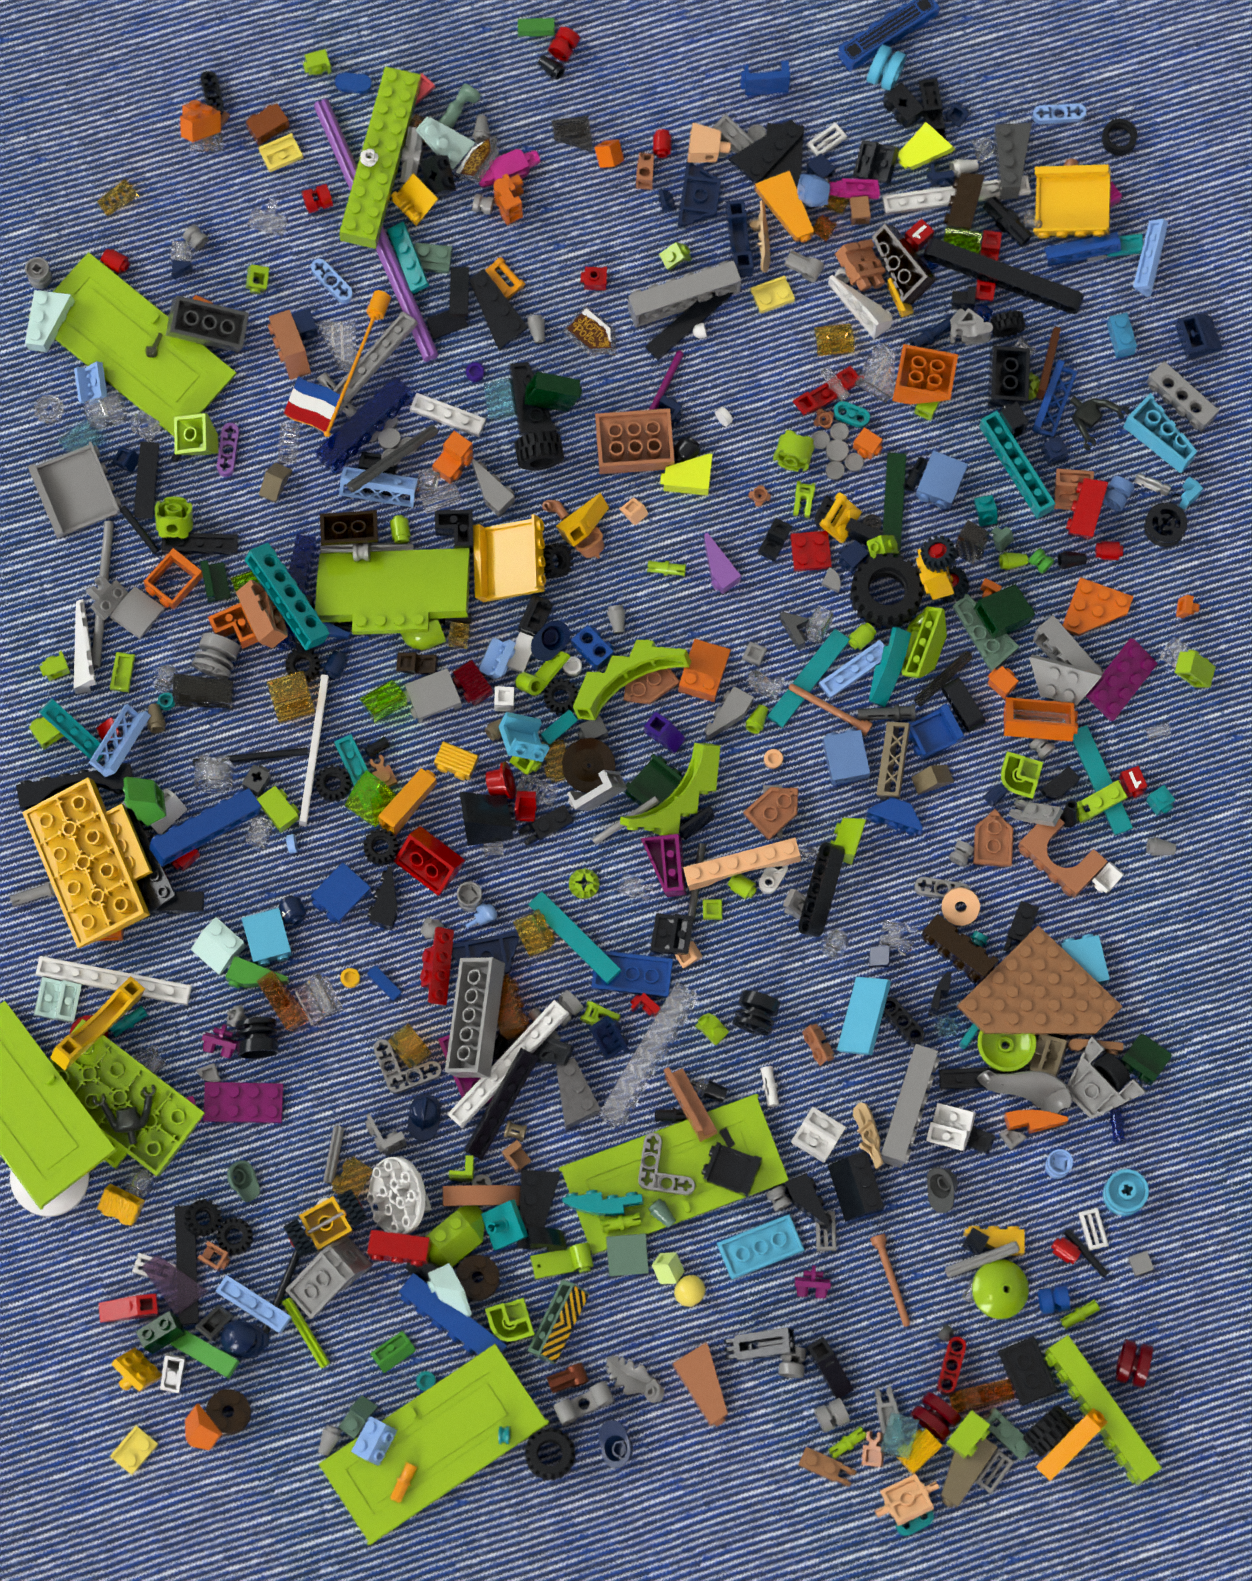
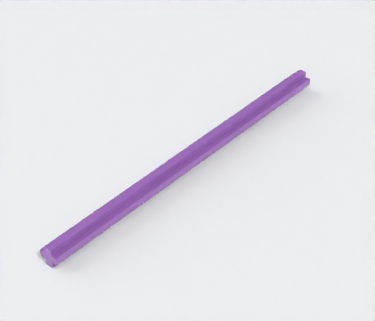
M329 100L317 101L314 104V108L351 191L357 165ZM382 226L376 248L377 254L402 311L418 322V325L412 330V334L424 362H428L438 357L437 349L414 296L410 291L385 229Z

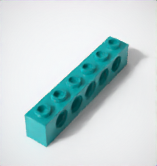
M998 411L982 418L979 425L980 430L1036 519L1052 512L1055 506L1054 500Z
M269 543L251 549L244 559L303 648L307 651L324 643L330 634L327 626L322 623L316 610L309 604L306 595L301 592L296 581L290 576L286 566L278 558L276 551L271 548Z

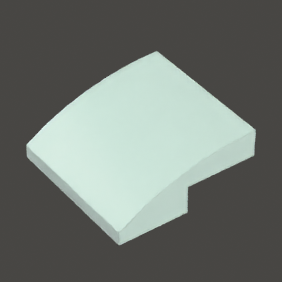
M42 977L33 1016L74 1022L82 984Z

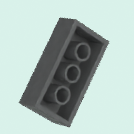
M177 295L172 299L166 336L238 353L243 349L249 313Z

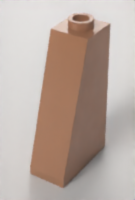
M704 1343L672 1363V1367L710 1427L714 1424L718 1427L726 1421L725 1417H727L728 1413L707 1343Z

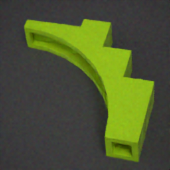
M636 639L629 657L612 655L605 673H586L573 705L577 718L596 720L603 706L618 690L645 674L669 668H689L691 660L687 650L656 647L654 641Z
M694 743L692 758L687 772L673 793L661 804L647 812L634 816H621L620 824L627 826V830L637 831L638 827H644L643 830L653 831V833L660 836L679 834L680 816L690 817V814H697L699 794L708 795L709 791H716L720 746L711 743Z

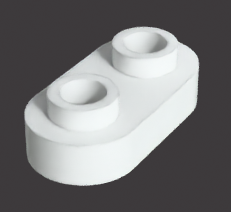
M788 865L782 866L780 870L775 867L766 868L759 880L760 890L765 894L774 893L786 875ZM770 880L772 885H766L765 881Z

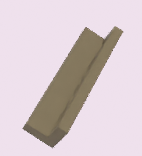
M887 722L876 793L881 800L886 801L889 797L900 798L910 723ZM899 728H904V734L898 738ZM899 744L902 748L901 753L895 757L896 747ZM896 762L899 765V769L893 774L894 763ZM891 781L896 783L895 792H890Z

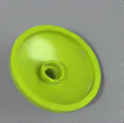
M980 1030L977 1046L980 1056L991 1068L1002 1072H1013L1026 1066L1032 1059L1036 1049V1037L1032 1034H984ZM1007 1043L1009 1048H1003L1002 1044Z
M999 1259L980 1267L974 1276L972 1283L974 1302L981 1312L991 1318L1007 1319L1015 1316L1023 1309L1028 1299L1029 1285L1022 1269L1011 1261ZM1004 1286L1008 1288L1006 1293L1003 1291Z

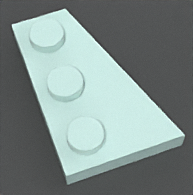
M426 117L416 129V132L437 155H448L451 169L456 167L476 143L431 117Z

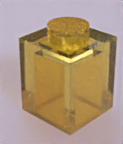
M451 622L448 637L449 647L468 649L470 624Z

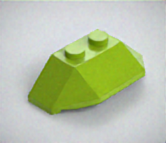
M927 606L908 625L906 631L910 632L911 636L901 669L903 676L922 678L935 670L947 637L945 610L943 608Z
M463 1206L425 1236L432 1241L429 1254L431 1262L440 1266L450 1264L453 1268L483 1243L485 1224L481 1216L483 1212L478 1206Z

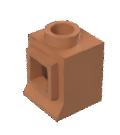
M207 1241V1247L202 1256L199 1254L198 1260L220 1272L221 1268L225 1270L230 1262L228 1258L229 1253ZM214 1252L222 1257L217 1265L210 1261Z

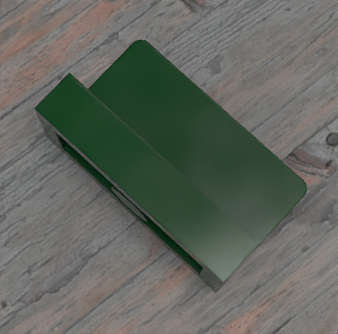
M208 560L200 561L208 603L229 599L231 596L224 563L220 562L209 565Z

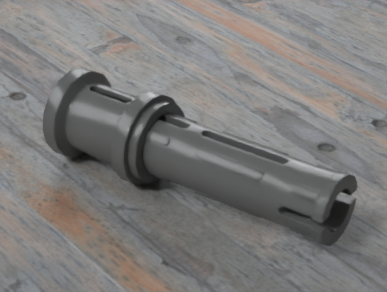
M897 704L893 708H858V720L894 719V721L899 722L900 720L912 719V721H915V704L911 706H899Z

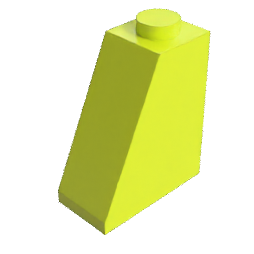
M925 122L899 151L897 157L900 158L898 162L905 169L910 167L914 170L952 153L955 148Z
M706 454L667 466L665 473H661L660 484L664 485L663 491L708 496L712 454Z

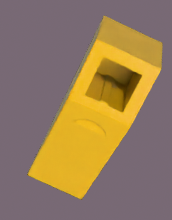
M599 493L557 524L556 528L563 540L574 547L589 536L609 509V506L602 494Z
M969 1226L963 1232V1235L967 1237L973 1227L986 1234L990 1238L985 1247L991 1250L1016 1241L1020 1250L1009 1256H1023L1025 1253L1024 1229H1019V1226H1008L1007 1229H1000L999 1226H989L988 1229H980V1226Z

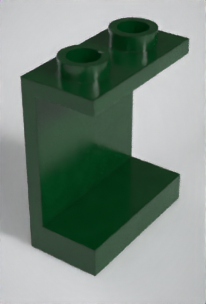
M652 754L651 761L631 783L627 782L626 787L628 789L624 790L623 793L639 806L656 796L659 803L652 807L654 808L667 799L682 781V774L676 768L671 769L666 765L667 761L663 757H657Z

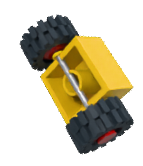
M937 535L934 536V540L931 537L928 538L929 542L925 541L923 543L924 547L921 546V549L917 550L919 557L916 558L918 568L921 571L919 573L922 584H924L926 594L930 593L932 600L940 598L945 602L949 600L950 603H953V599L956 602L959 601L958 597L963 599L965 597L963 593L967 594V589L970 586L965 572L960 567L957 569L956 566L952 567L951 563L955 564V559H957V552L953 542L948 537L944 538L942 535H940V539H938Z
M352 1189L337 1196L343 1209H340L334 1196L300 1214L299 1217L306 1228L305 1232L297 1219L283 1226L300 1258L314 1250L308 1237H311L318 1252H320L328 1245L353 1233L345 1218L346 1216H348L354 1227L368 1220L362 1205Z

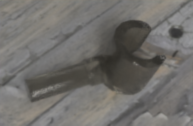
M162 333L158 334L153 346H146L145 353L147 357L157 356L158 344L163 336Z

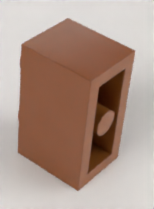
M277 103L268 105L262 112L251 115L246 121L247 130L258 146L290 128L288 118Z

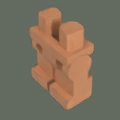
M872 239L844 244L835 253L841 267H845L850 284H857L860 292L868 290L871 287L870 282L874 289L880 288L885 284L882 275L886 270L884 266L882 267L881 261L876 258L872 249L874 246Z

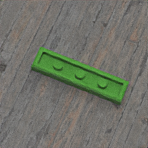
M186 1330L185 1335L169 1344L230 1379L239 1364L237 1359Z

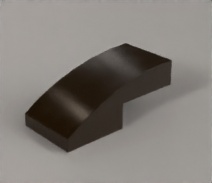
M400 652L397 655V672L431 675L437 672V655H418L416 652Z

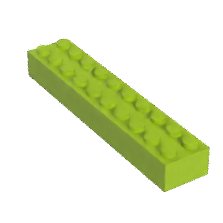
M386 66L384 68L362 151L367 149L375 150V153L378 154V161L374 166L367 167L359 159L339 231L340 241L373 249L377 248L403 147L406 142L407 130L410 127L421 87V74Z

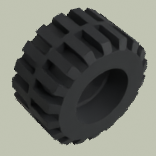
M537 431L526 434L515 441L517 462L521 469L543 470L559 464L564 459L559 433Z
M1056 1405L1024 1435L1023 1440L1039 1457L1044 1456L1074 1428L1076 1422L1060 1405Z
M544 1428L540 1432L534 1433L533 1437L528 1440L525 1449L526 1463L535 1476L543 1478V1480L550 1479L553 1481L564 1477L566 1473L570 1472L571 1467L574 1465L575 1447L569 1436L563 1433L562 1430ZM555 1443L561 1448L562 1458L558 1464L547 1466L539 1460L538 1452L542 1445Z

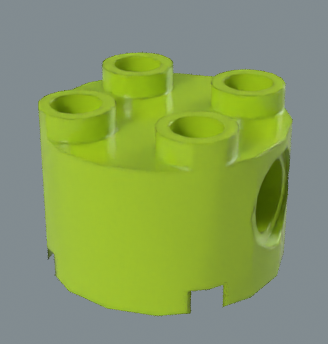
M786 430L785 434L779 436L773 460H778V465L787 470L799 472V468H803V471H806L809 468L811 456L815 449L814 439L809 436L797 435L792 430Z
M177 496L164 498V502L160 503L159 501L156 503L155 523L159 536L162 538L179 537L182 539L189 536V532L193 528L192 504L187 503L185 498Z

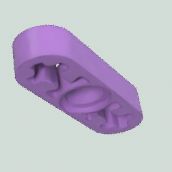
M234 423L225 424L221 432L217 470L223 477L231 476L235 469L239 429ZM230 429H233V432L235 433H232L230 441L228 440L229 437L227 432H229ZM225 446H232L233 452L225 454L223 448ZM225 459H228V467L230 468L223 471L222 467L225 465Z

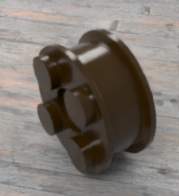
M472 1255L464 1259L457 1268L456 1276L465 1291L467 1299L482 1301L491 1297L497 1290L499 1270L490 1258L483 1255ZM476 1273L483 1276V1280L479 1283L472 1280V1276Z
M233 1389L218 1391L207 1403L206 1413L223 1435H234L241 1432L250 1421V1405L246 1397L239 1391ZM225 1408H233L234 1414L231 1417H225L223 1415Z

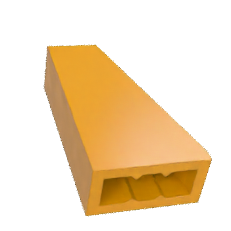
M790 171L756 183L754 188L756 193L794 241H801V243L809 241L814 234V230L804 205L799 200L797 188Z
M420 768L379 814L380 827L388 832L391 831L396 836L437 785L436 775L428 769L425 771Z
M1093 1408L1036 1468L1051 1481L1108 1423L1103 1414Z

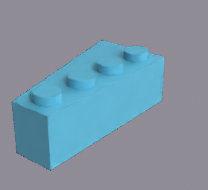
M1150 393L1127 417L1123 427L1178 472L1182 473L1193 461L1197 451L1185 435L1178 431L1176 424L1164 413L1165 410L1155 402L1154 396Z

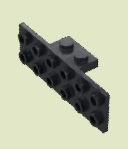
M123 801L120 804H124L153 872L136 881L150 914L176 897V892L165 872V869L170 867V865L167 864L161 867L149 849L151 840L156 834L145 831L141 821L136 818L135 812L129 809Z

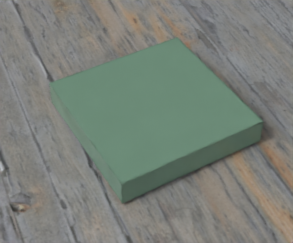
M646 1233L606 1236L609 1276L649 1273Z

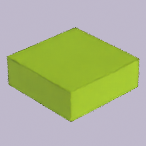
M722 899L703 900V920H722Z

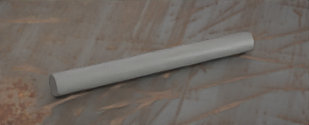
M654 796L626 816H634L646 812L659 803L658 798ZM620 820L592 838L593 842L597 845L624 827V825L620 824Z

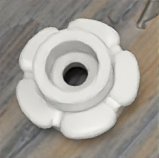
M373 149L364 150L360 154L361 163L367 167L374 166L378 161V154Z

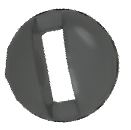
M945 1324L937 1337L943 1341H950L951 1337L954 1336V1331L949 1325Z

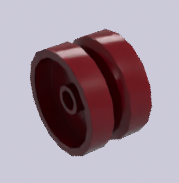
M1125 1339L1117 1361L1115 1381L1126 1384L1132 1373V1385L1144 1388L1151 1365L1153 1345L1143 1343L1136 1354V1341Z
M927 1391L921 1399L923 1406L916 1405L910 1415L920 1426L928 1429L933 1436L945 1441L951 1433L948 1426L956 1427L962 1418L949 1404Z

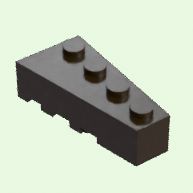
M884 223L872 236L881 257L884 258L886 268L894 280L895 288L900 293L902 303L913 305L937 278L895 226Z
M939 914L922 931L921 935L924 942L929 946H935L938 949L937 952L943 958H949L953 962L952 965L959 971L963 970L967 974V978L974 984L976 982L979 984L996 968L999 959L995 956L992 958L988 957L983 947H975L971 938L964 934L959 935L958 929Z

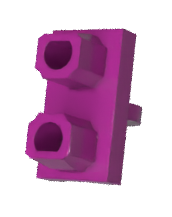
M223 1024L221 1029L216 1027L213 1029V1033L219 1035L209 1032L203 1034V1051L214 1053L217 1044L223 1046L220 1056L231 1058L235 1049H237V1042L239 1041L226 1038H232L233 1032L227 1031L228 1025Z
M812 1265L811 1271L804 1270L803 1276L808 1277L795 1276L794 1284L797 1296L808 1297V1287L816 1288V1298L826 1299L828 1289L831 1288L830 1279H820L823 1278V1272L816 1271L815 1265Z

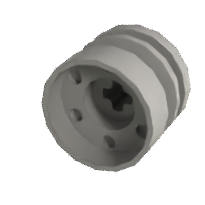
M204 633L199 643V648L203 651L195 653L196 658L193 659L192 666L209 676L228 679L231 675L230 670L234 667L230 661L237 659L240 646L224 636Z

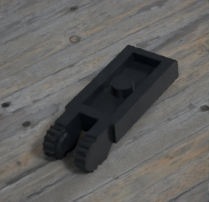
M565 805L521 828L518 833L521 836L532 830L535 831L536 835L528 837L524 841L525 845L528 846L569 826L574 821Z
M1023 901L1020 902L1008 932V939L1003 951L1007 952L1010 949L1012 939L1020 944L1029 935L1039 907Z

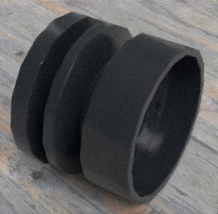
M743 990L738 1004L744 1009L736 1010L735 1015L737 1017H734L732 1024L752 1034L771 1035V1026H774L775 1021L768 1016H777L781 1002L764 993Z
M251 1017L235 1023L236 1029L239 1030L236 1032V1036L244 1039L237 1042L238 1057L258 1059L275 1056L279 1053L278 1040L270 1037L277 1034V1029L274 1028L277 1026L276 1019Z

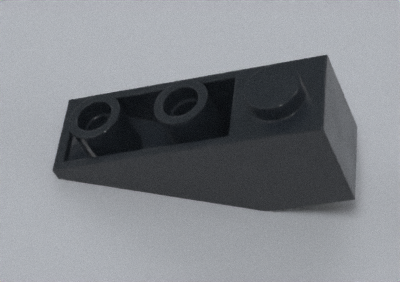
M388 866L387 871L382 873L380 881L383 883L381 888H377L374 899L376 902L374 907L370 906L367 917H369L370 924L392 931L398 916V907L392 868Z
M805 1173L786 1181L785 1188L792 1204L827 1230V1232L831 1231L830 1224L833 1222L829 1213H825L823 1210L825 1204L821 1195L817 1196L814 1190L817 1188L812 1177L809 1178L808 1174Z
M824 1336L806 1347L808 1355L836 1399H841L854 1391Z

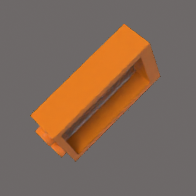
M1005 698L1003 712L1004 736L1073 742V736L1078 732V723H1075L1077 722L1078 711H1074V703Z

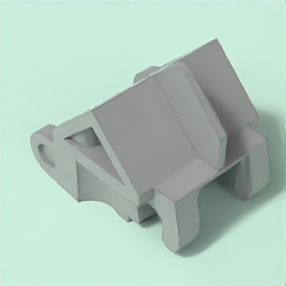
M968 308L966 311L959 309L950 319L951 345L955 344L957 336L961 337V343L965 345H979L990 341L993 325L990 322H984L983 318Z

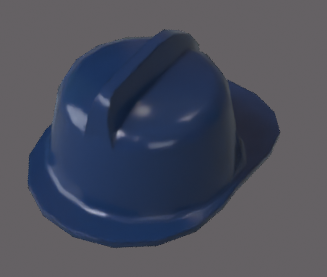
M558 620L545 624L531 641V652L534 657L541 661H549L554 658L569 642L570 630L568 626Z
M420 1095L411 1103L408 1130L411 1136L417 1140L427 1141L433 1138L438 1131L441 1105L434 1096Z
M608 1420L603 1423L599 1431V1441L604 1461L609 1467L621 1468L625 1466L632 1456V1442L628 1438L625 1427L620 1422Z

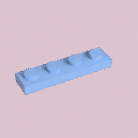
M878 640L820 681L819 686L829 699L874 669L875 665H879L884 644L881 640Z
M227 1275L215 1291L280 1334L292 1318Z

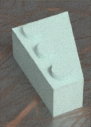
M34 290L25 340L29 350L48 352L58 334V329L62 322L65 321L70 307L75 302L71 294Z

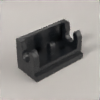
M533 594L518 626L519 633L522 632L534 637L546 623L553 607L550 604L551 601Z

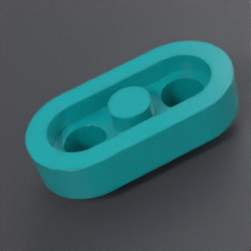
M845 401L838 402L834 407V417L841 422L857 428H864L869 424L870 414L864 408ZM843 410V411L846 412V414H845V415H841V414H840V411ZM862 417L863 421L860 422L857 418Z
M931 1510L926 1513L928 1516L926 1520L921 1519L919 1516L908 1521L910 1524L909 1529L903 1528V1525L898 1526L896 1523L897 1532L902 1536H909L929 1526L934 1519L933 1511Z

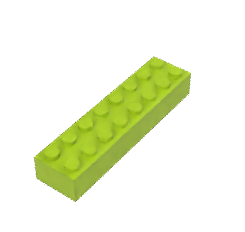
M1069 1335L1049 1347L1044 1353L1046 1355L1044 1357L1045 1361L1050 1367L1054 1366L1058 1372L1056 1376L1059 1381L1068 1386V1393L1074 1401L1077 1399L1081 1405L1079 1409L1082 1414L1086 1416L1094 1408L1102 1413L1108 1421L1098 1433L1103 1436L1104 1440L1102 1441L1108 1450L1112 1449L1116 1455L1114 1459L1120 1467L1124 1466L1128 1472L1126 1476L1132 1484L1136 1483L1138 1486L1158 1472L1161 1466Z

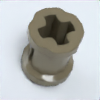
M508 1120L504 1137H513L523 1142L527 1125H517Z

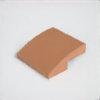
M1056 469L1054 509L1071 510L1073 500H1077L1079 494L1076 493L1078 482H1082L1084 478L1094 480V471Z

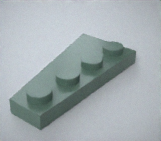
M965 594L963 599L961 598L953 605V609L990 672H992L1015 653L1020 646L1008 634L993 639L974 610L977 603L968 594Z

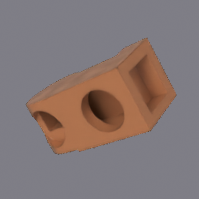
M639 153L636 175V188L652 190L654 154Z

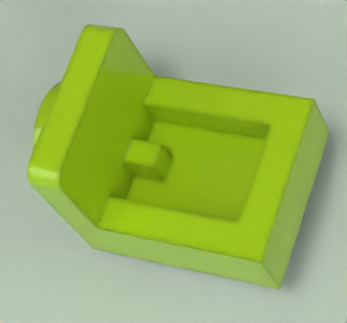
M675 242L659 253L667 270L673 269L684 260H692L688 246Z
M880 535L867 541L870 557H873V559L876 558L877 554L881 553L883 556H887V553H893V556L899 553L894 535Z
M710 1013L702 1015L695 1025L715 1046L729 1033L718 1018Z

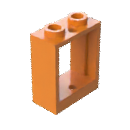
M173 548L143 582L146 587L145 591L152 597L156 595L164 607H170L174 610L203 578V574L198 567ZM174 562L192 578L171 600L156 588L154 584Z

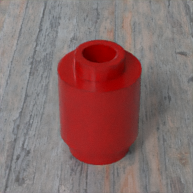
M658 129L653 135V154L658 158H666L671 154L672 136L668 130Z
M106 249L104 251L101 262L106 267L119 274L126 272L129 268L130 262H128L129 258L114 249Z
M1101 541V543H1096L1095 557L1100 558V560L1118 561L1119 557H1123V546H1120V542Z
M1064 1237L1061 1239L1056 1238L1051 1245L1052 1253L1066 1263L1074 1264L1081 1254L1078 1246Z

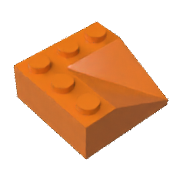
M903 344L892 401L911 405L950 400L958 354Z

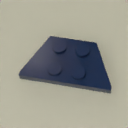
M686 162L677 226L679 228L716 217L721 179L690 162Z
M520 931L455 943L452 947V957L458 964L460 958L493 957L505 963L504 974L510 973L519 942Z

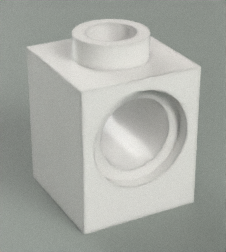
M495 686V711L514 712V687Z

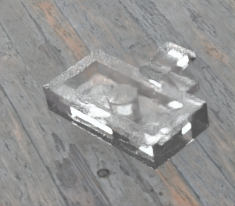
M270 198L267 211L252 208L247 226L283 237L288 217L275 214L278 203L277 200Z

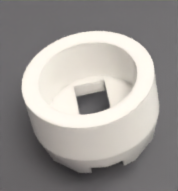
M841 268L836 271L835 277L847 284L850 279L846 275V270Z
M704 323L697 324L693 328L695 337H707Z

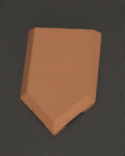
M670 668L645 674L626 685L623 701L650 705L677 686L680 681Z
M770 787L743 814L766 839L770 840L797 816L798 788Z
M994 809L975 826L973 864L1011 867L1013 827Z

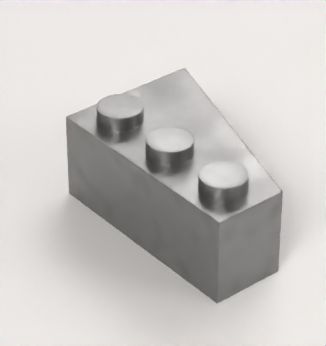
M574 1057L569 1059L566 1066H556L565 1131L600 1114V1107Z

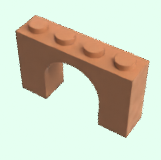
M1059 818L1055 827L1037 824L1019 842V852L1024 857H1029L1033 860V864L1040 871L1044 870L1048 874L1047 877L1055 884L1058 883L1067 896H1072L1075 899L1100 873L1108 861L1093 849L1074 867L1063 868L1057 866L1048 856L1047 844L1063 828L1065 822Z

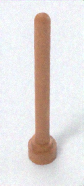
M795 684L789 685L790 691L857 727L856 730H861L862 735L866 737L873 723L868 720L860 721Z
M886 1235L874 1236L870 1238L872 1246L878 1249L902 1324L908 1327L910 1320L885 1248L887 1246Z

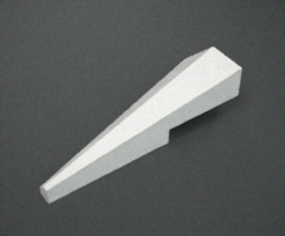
M83 599L76 601L74 691L76 694L91 692L90 686L96 685L91 641Z

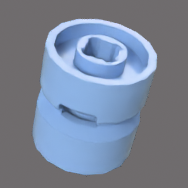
M1063 1149L1054 1150L1045 1162L1047 1174L1054 1179L1064 1178L1073 1166L1071 1154Z

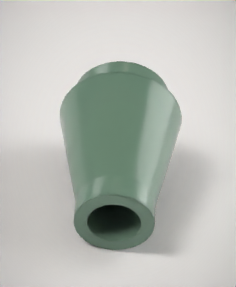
M660 1198L648 1208L651 1212L650 1214L667 1228L676 1222L667 1204Z

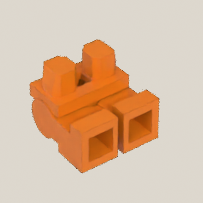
M505 174L494 182L495 204L499 207V213L506 225L523 218L522 201L519 196L524 194V190L522 188L523 181L519 174L512 177Z

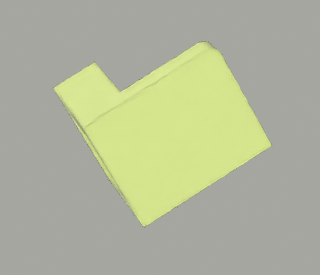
M676 1252L660 1253L652 1264L660 1284H675L684 1273V1268Z

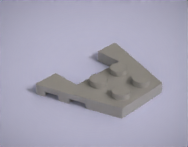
M1094 1037L1089 1039L1088 1045L1067 1083V1086L1071 1089L1069 1092L1071 1099L1090 1119L1147 1092L1135 1079H1132L1120 1092L1116 1090L1092 1065V1062L1105 1050Z

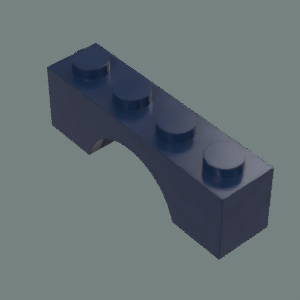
M745 200L726 201L725 212L732 261L735 262L740 278L753 276L754 265L748 239Z

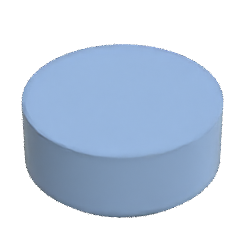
M295 834L287 835L286 843L289 853H298Z

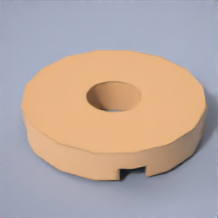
M957 887L945 894L941 909L948 922L964 926L972 923L977 918L980 912V902L978 896L972 890ZM957 902H964L966 909L964 911L956 910L955 905Z

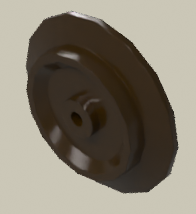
M594 738L579 739L572 743L564 753L562 760L563 775L567 783L575 790L588 793L603 784L598 773L603 770L615 771V758L610 748L602 741Z

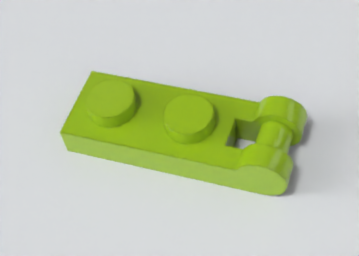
M1117 780L1089 797L1076 802L1080 823L1086 822L1128 798L1120 781ZM1088 805L1091 811L1086 813L1083 808Z

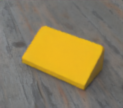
M889 278L887 288L900 316L905 317L913 314L912 306L902 303L900 293L894 286L893 278Z

